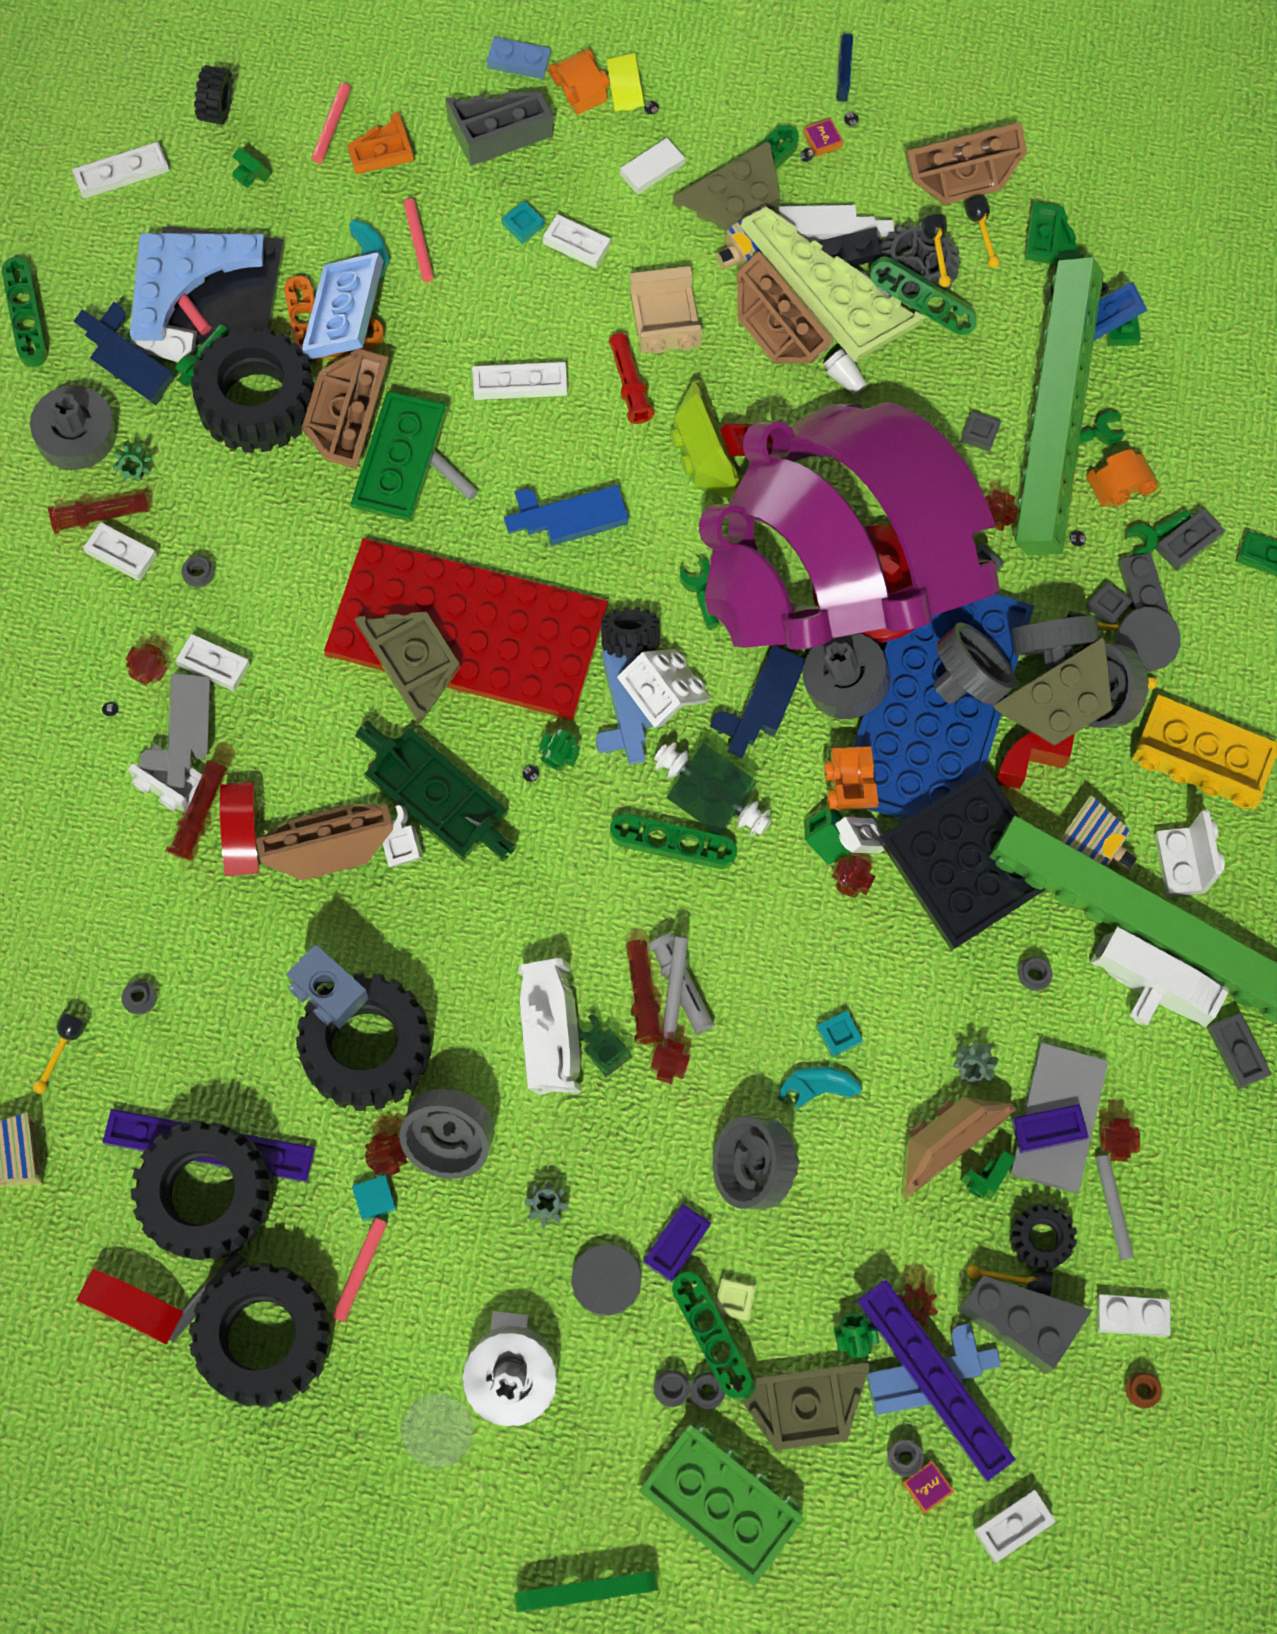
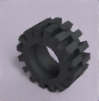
M204 65L198 75L199 81L196 82L197 92L195 91L194 95L196 97L194 107H196L195 115H197L196 118L199 121L222 125L228 118L227 113L230 112L229 106L232 104V72L229 69Z
M623 607V611L615 609L613 614L608 612L601 619L603 650H607L609 655L615 653L617 658L626 655V659H632V655L638 657L642 652L656 651L658 645H660L659 617L654 612L650 613L648 609L640 611V607H634V610H629V607Z
M1040 1203L1034 1207L1030 1206L1012 1224V1233L1009 1235L1010 1241L1013 1242L1011 1249L1013 1253L1017 1252L1019 1255L1017 1259L1020 1262L1025 1261L1028 1263L1026 1267L1030 1269L1037 1267L1038 1271H1045L1048 1268L1050 1270L1056 1268L1074 1252L1073 1248L1077 1244V1239H1075L1077 1230L1076 1227L1072 1228V1218L1070 1216L1066 1218L1064 1215L1065 1211L1062 1208L1054 1209L1055 1205L1053 1204L1043 1206V1203ZM1045 1224L1054 1230L1056 1243L1052 1249L1040 1250L1033 1245L1030 1232L1035 1225Z

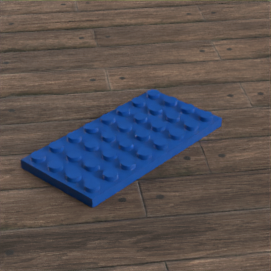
M993 594L985 599L934 615L929 624L918 627L903 637L887 642L884 655L890 670V686L883 701L874 710L863 716L853 746L872 747L874 782L877 786L879 804L877 808L866 809L905 821L985 770L1001 714L995 711L993 704L983 703L968 692L952 704L942 699L933 685L947 671L937 652V641L957 623L968 624L981 632L998 648L1014 672L1019 656H1016L1014 652L1011 629L1029 625L1034 605L999 594ZM1006 694L1002 699H1000L998 702H1000L1001 700L1005 699V698L1007 697V694Z

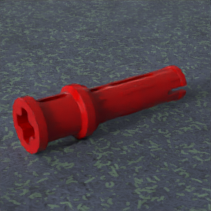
M614 334L608 341L622 382L620 395L622 400L626 401L628 408L627 419L632 424L647 422L655 414L653 407L649 405L647 400V386L639 378L627 334Z

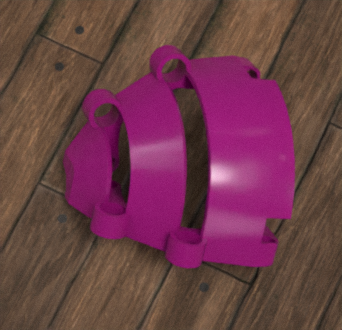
M885 402L865 410L859 404L823 406L792 426L780 421L754 423L746 431L743 440V449L750 465L729 505L713 504L707 507L699 521L701 540L706 546L713 549L705 592L707 612L717 617L724 624L731 636L734 647L745 648L786 644L789 649H807L826 644L835 637L887 628L892 631L910 630L929 624L934 615L985 599L1000 591L996 562L994 560L978 559L972 534L995 526L987 501L975 477L962 457L936 428L911 410L892 402ZM769 434H771L773 439V449L770 455L766 448ZM810 456H832L838 462L845 464L862 480L880 503L897 534L904 551L913 585L888 593L884 572L877 552L855 511L830 483L795 461ZM725 516H727L729 521V532L726 538L722 534V522ZM754 520L760 521L777 531L797 553L812 582L818 606H805L790 602L787 590L779 574L772 564L758 552L754 539Z

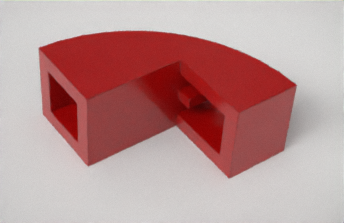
M1033 732L1025 735L1008 751L995 781L998 785L1020 790L1026 778L1029 761L1064 769L1071 756L1075 734L1056 746L1043 740Z
M254 782L220 785V831L225 876L259 873L260 858L256 843L258 807Z
M94 1268L76 1299L77 1302L99 1314L125 1324L167 1345L184 1313L170 1304Z

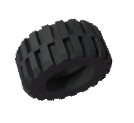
M246 327V331L238 332L236 329L229 331V336L225 338L217 337L212 341L213 346L211 348L207 346L200 353L201 360L195 362L193 367L194 375L191 377L192 395L204 428L210 431L211 436L216 441L222 442L224 440L226 447L236 450L239 446L242 447L243 452L253 453L254 449H261V452L271 451L270 447L278 445L281 448L287 445V439L290 437L296 439L302 433L301 425L303 426L314 389L310 364L307 357L303 355V350L297 343L291 344L290 338L286 335L279 333L276 336L274 330L263 328V331H256V327ZM267 375L282 383L279 392L263 404L244 406L226 398L227 392L232 385L246 376Z
M364 972L353 973V978L366 989L369 1000L352 1017L361 1014H375L389 1020L397 1034V1045L392 1055L381 1065L368 1070H353L341 1065L335 1058L332 1049V1040L338 1027L332 1022L329 1025L323 1023L314 1014L313 1010L316 1007L310 1001L304 1007L305 1017L299 1018L297 1025L299 1036L296 1037V1046L300 1055L299 1059L308 1079L324 1098L333 1099L336 1105L346 1108L347 1105L354 1106L355 1111H366V1106H374L378 1110L386 1108L385 1102L394 1100L397 1103L404 1099L403 1093L407 1089L413 1091L419 1084L418 1077L420 1074L425 1075L428 1068L427 1059L428 1056H431V1034L423 1007L418 1004L417 997L410 990L405 991L403 989L402 983L395 979L388 982L385 980L384 975L373 973L372 978H365ZM324 985L316 992L319 995H328L333 991L334 986L328 989Z
M193 1121L189 1126L180 1124L172 1127V1133L167 1136L159 1135L153 1140L156 1145L151 1150L145 1149L140 1158L144 1160L140 1169L135 1168L132 1177L137 1180L136 1188H131V1200L136 1201L137 1208L133 1209L136 1220L142 1222V1231L146 1236L153 1239L156 1245L165 1251L192 1260L202 1261L204 1259L216 1260L225 1258V1254L235 1253L243 1249V1244L246 1241H253L259 1234L257 1231L261 1223L265 1224L269 1217V1214L266 1212L268 1205L273 1204L274 1193L270 1192V1184L273 1183L272 1173L268 1171L266 1166L268 1162L264 1155L258 1151L256 1145L236 1130L215 1122L209 1124L203 1121ZM198 1158H213L225 1164L234 1177L235 1192L232 1203L224 1215L212 1223L203 1225L189 1223L182 1219L174 1209L172 1202L174 1181L179 1172L191 1161Z
M260 1263V1267H252L250 1264L239 1266L240 1271L233 1274L228 1271L221 1275L222 1281L215 1287L210 1284L204 1291L207 1295L202 1303L197 1302L193 1311L196 1314L194 1322H190L189 1334L192 1336V1343L189 1344L191 1355L196 1360L197 1364L195 1366L200 1375L205 1378L214 1390L230 1401L233 1400L240 1405L248 1407L255 1405L261 1408L273 1407V1404L278 1402L285 1404L293 1400L292 1396L299 1392L303 1394L311 1387L309 1383L314 1377L319 1378L324 1370L322 1367L325 1358H329L331 1350L329 1341L332 1338V1326L329 1324V1314L320 1296L310 1283L302 1276L296 1275L291 1269L283 1266L277 1268L271 1263ZM258 1302H271L284 1308L291 1316L295 1327L294 1343L286 1357L278 1364L262 1370L247 1368L238 1363L230 1352L228 1346L230 1326L235 1317L246 1307Z

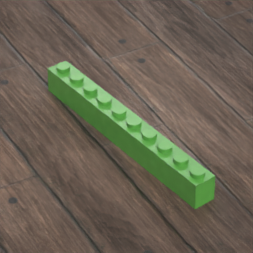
M1094 257L1058 261L1057 273L1053 275L1052 279L1054 293L1053 300L1048 305L1050 320L1049 327L1044 332L1046 346L1045 353L1040 359L1042 373L1040 383L1036 386V411L1032 413L1031 418L1033 427L1032 439L1027 444L1029 459L1028 466L1023 471L1024 492L1023 496L1019 499L1020 519L1019 525L1014 530L1015 542L1026 555L1063 554L1104 274Z
M1014 816L1008 822L989 857L996 861L995 864L1000 869L1009 873H1018L1025 877V881L1030 886L1036 889L1044 888L1055 894V899L1067 906L1074 905L1085 911L1084 915L1090 920L1097 923L1104 922L1113 927L1114 931L1119 927L1195 968L1222 987L1228 988V993L1233 995V999L1237 1003L1245 1007H1255L1263 1012V1016L1267 1020L1277 1024L1276 962L1019 817Z

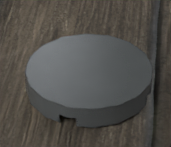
M1143 607L1132 611L1122 620L1116 631V644H1122L1135 651L1142 659L1147 672H1153L1166 667L1176 658L1180 649L1181 634L1177 623L1168 613L1158 608Z
M602 1244L589 1248L579 1256L573 1267L571 1285L576 1300L585 1310L598 1316H611L623 1313L634 1304L640 1293L642 1276L639 1265L630 1252L617 1245Z

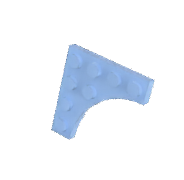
M140 233L130 327L132 341H163L168 321L175 310V303L184 293L188 295L192 290L204 283V277L219 270H223L226 273L241 268L263 267L264 234Z

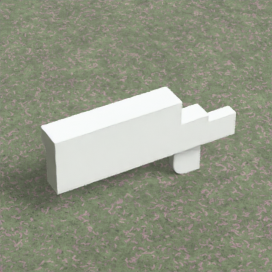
M855 205L779 206L778 215L795 226L797 233L809 242H812L813 239L819 242L876 227L881 233V237H887L890 232L894 233L893 220L857 217Z

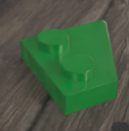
M1033 202L1025 260L1058 265L1060 260L1085 258L1084 254L1079 253L1075 241L1077 238L1073 228L1068 225V217L1064 207Z

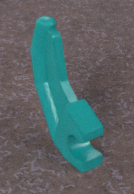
M353 219L349 225L350 234L361 246V256L378 252L384 261L379 278L380 281L384 278L390 262L383 237L370 224Z
M829 1066L798 1069L785 1081L777 1099L784 1101L788 1092H795L799 1098L795 1107L800 1109L815 1097L824 1093L851 1098L854 1094L859 1095L863 1087L849 1073Z

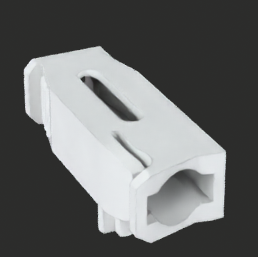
M1119 927L1114 932L1104 935L1090 961L1095 966L1103 967L1110 976L1120 983L1140 993L1129 1016L1134 1019V1022L1142 1023L1146 1026L1160 1004L1206 1027L1218 1014L1229 992L1228 988L1222 987L1195 968Z
M562 958L522 964L518 966V971L523 976L520 1010L528 1089L538 1095L549 1092L578 1094L582 1092V1086L575 1082L579 1076L581 1061L575 999L565 974L570 971V964Z

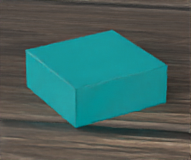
M525 201L502 217V225L521 244L545 227L544 219Z
M848 1011L820 1023L816 1027L831 1058L863 1042Z
M386 1175L352 1186L363 1222L397 1211Z

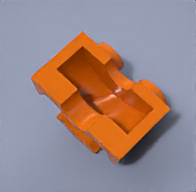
M588 48L548 67L549 75L557 87H562L567 102L576 115L608 101L606 88L610 86L608 76L604 70H598L593 54Z
M1133 449L1108 457L1106 459L1108 462L1107 466L1097 471L1092 469L1086 476L1102 508L1112 504L1120 506L1130 500V494L1132 493L1146 496L1159 488V482L1142 451L1135 454Z
M872 747L832 748L831 761H825L824 763L825 781H831L832 790H828L827 795L828 808L837 810L877 808L879 802L877 786L874 782Z

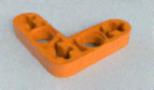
M294 276L286 281L284 292L294 343H297L302 349L305 339L304 334H306L309 322L301 324L295 319L301 313H309L311 315L315 300L310 281L302 276ZM301 288L304 302L298 303L295 289ZM370 318L367 331L372 330L374 337L368 338L366 334L363 348L359 349L366 351L379 348L384 342L383 326L374 318ZM345 351L341 353L332 354L326 357L309 359L308 361L350 354L353 351Z

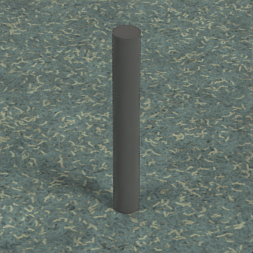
M232 1253L182 1310L184 1313L169 1339L172 1343L196 1317V1314L193 1312L197 1302L202 1303L207 1296L204 1291L210 1284L215 1287L222 1281L221 1275L228 1271L233 1274L244 1262L245 1259L239 1253Z

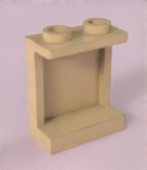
M691 266L630 273L629 292L640 353L658 354L665 350H689L696 346H701L702 327L698 323L692 291Z

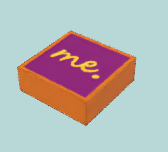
M831 118L804 127L803 135L810 148L814 151L815 157L842 148L843 140Z
M933 1461L925 1465L916 1475L909 1477L902 1483L923 1514L954 1492Z

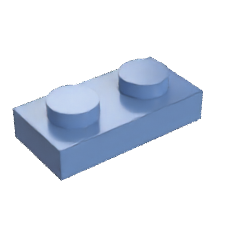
M493 37L487 57V68L544 80L551 57V48Z

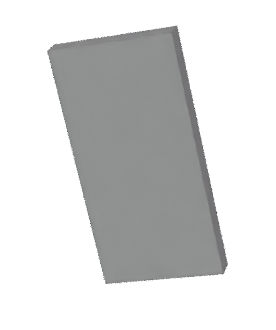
M1046 1043L1040 1044L1023 1116L1080 1104L1089 1138L1079 1142L1021 1154L1016 1144L1014 1152L1016 1159L1011 1166L1009 1175L1075 1194L1079 1192L1108 1061Z

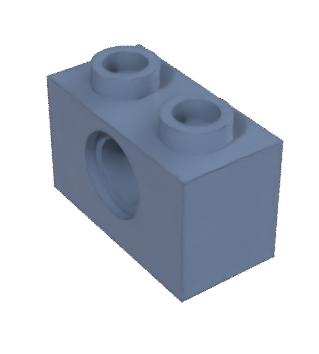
M316 944L286 973L291 984L288 987L289 991L301 1002H304L306 999L309 1000L316 1007L313 1010L314 1014L326 1025L332 1022L340 1029L369 1000L366 989ZM323 983L334 985L333 991L328 995H319L316 993V990Z

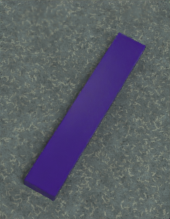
M111 1109L102 1143L104 1145L144 1152L145 1149L151 1150L156 1145L153 1140L159 1135L167 1136L172 1133V1127L180 1124L184 1126L191 1124ZM242 1134L256 1145L258 1151L264 1155L268 1162L266 1164L267 1169L272 1173V1177L308 1183L316 1152L315 1147ZM213 1158L193 1160V1162L228 1168L221 1161Z
M884 1279L856 1300L858 1305L985 1482H988L1016 1460L888 1281Z

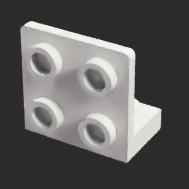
M674 649L642 652L617 676L654 728L665 724L682 706L703 704L710 700V696L705 691L706 686L703 681L692 674L686 666L687 661L684 656Z
M1209 810L1201 811L1189 828L1157 831L1154 835L1167 898L1205 894L1222 874V871H1224V857L1221 851L1218 852L1216 845L1218 837L1217 824L1215 820H1211Z

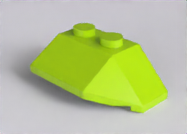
M696 380L692 382L674 416V427L670 430L671 440L675 448H680L683 455L681 456L683 470L686 475H691L694 484L731 500L741 480L731 460L700 381Z

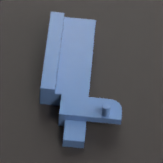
M603 650L601 658L619 729L601 732L596 739L598 753L605 752L610 754L611 751L625 749L628 765L645 762V755L642 746L646 742L643 727L644 729L653 728V725L617 678L637 656L632 655V659H626V655L617 658L615 653L609 655L607 650Z
M970 1323L959 1325L953 1329L951 1340L955 1356L943 1359L963 1387L962 1380L980 1377L983 1370L1001 1367L997 1348L977 1352ZM903 1366L871 1372L866 1376L875 1416L930 1405Z

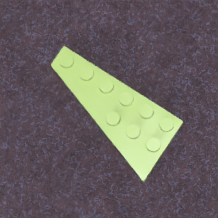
M768 207L743 219L741 228L854 362L921 325L925 319L919 312L916 311L913 314L901 306L902 301L893 296L890 298L878 290L870 278L838 256L832 258L822 251L823 246L814 239L812 242L806 240L797 233L795 226Z

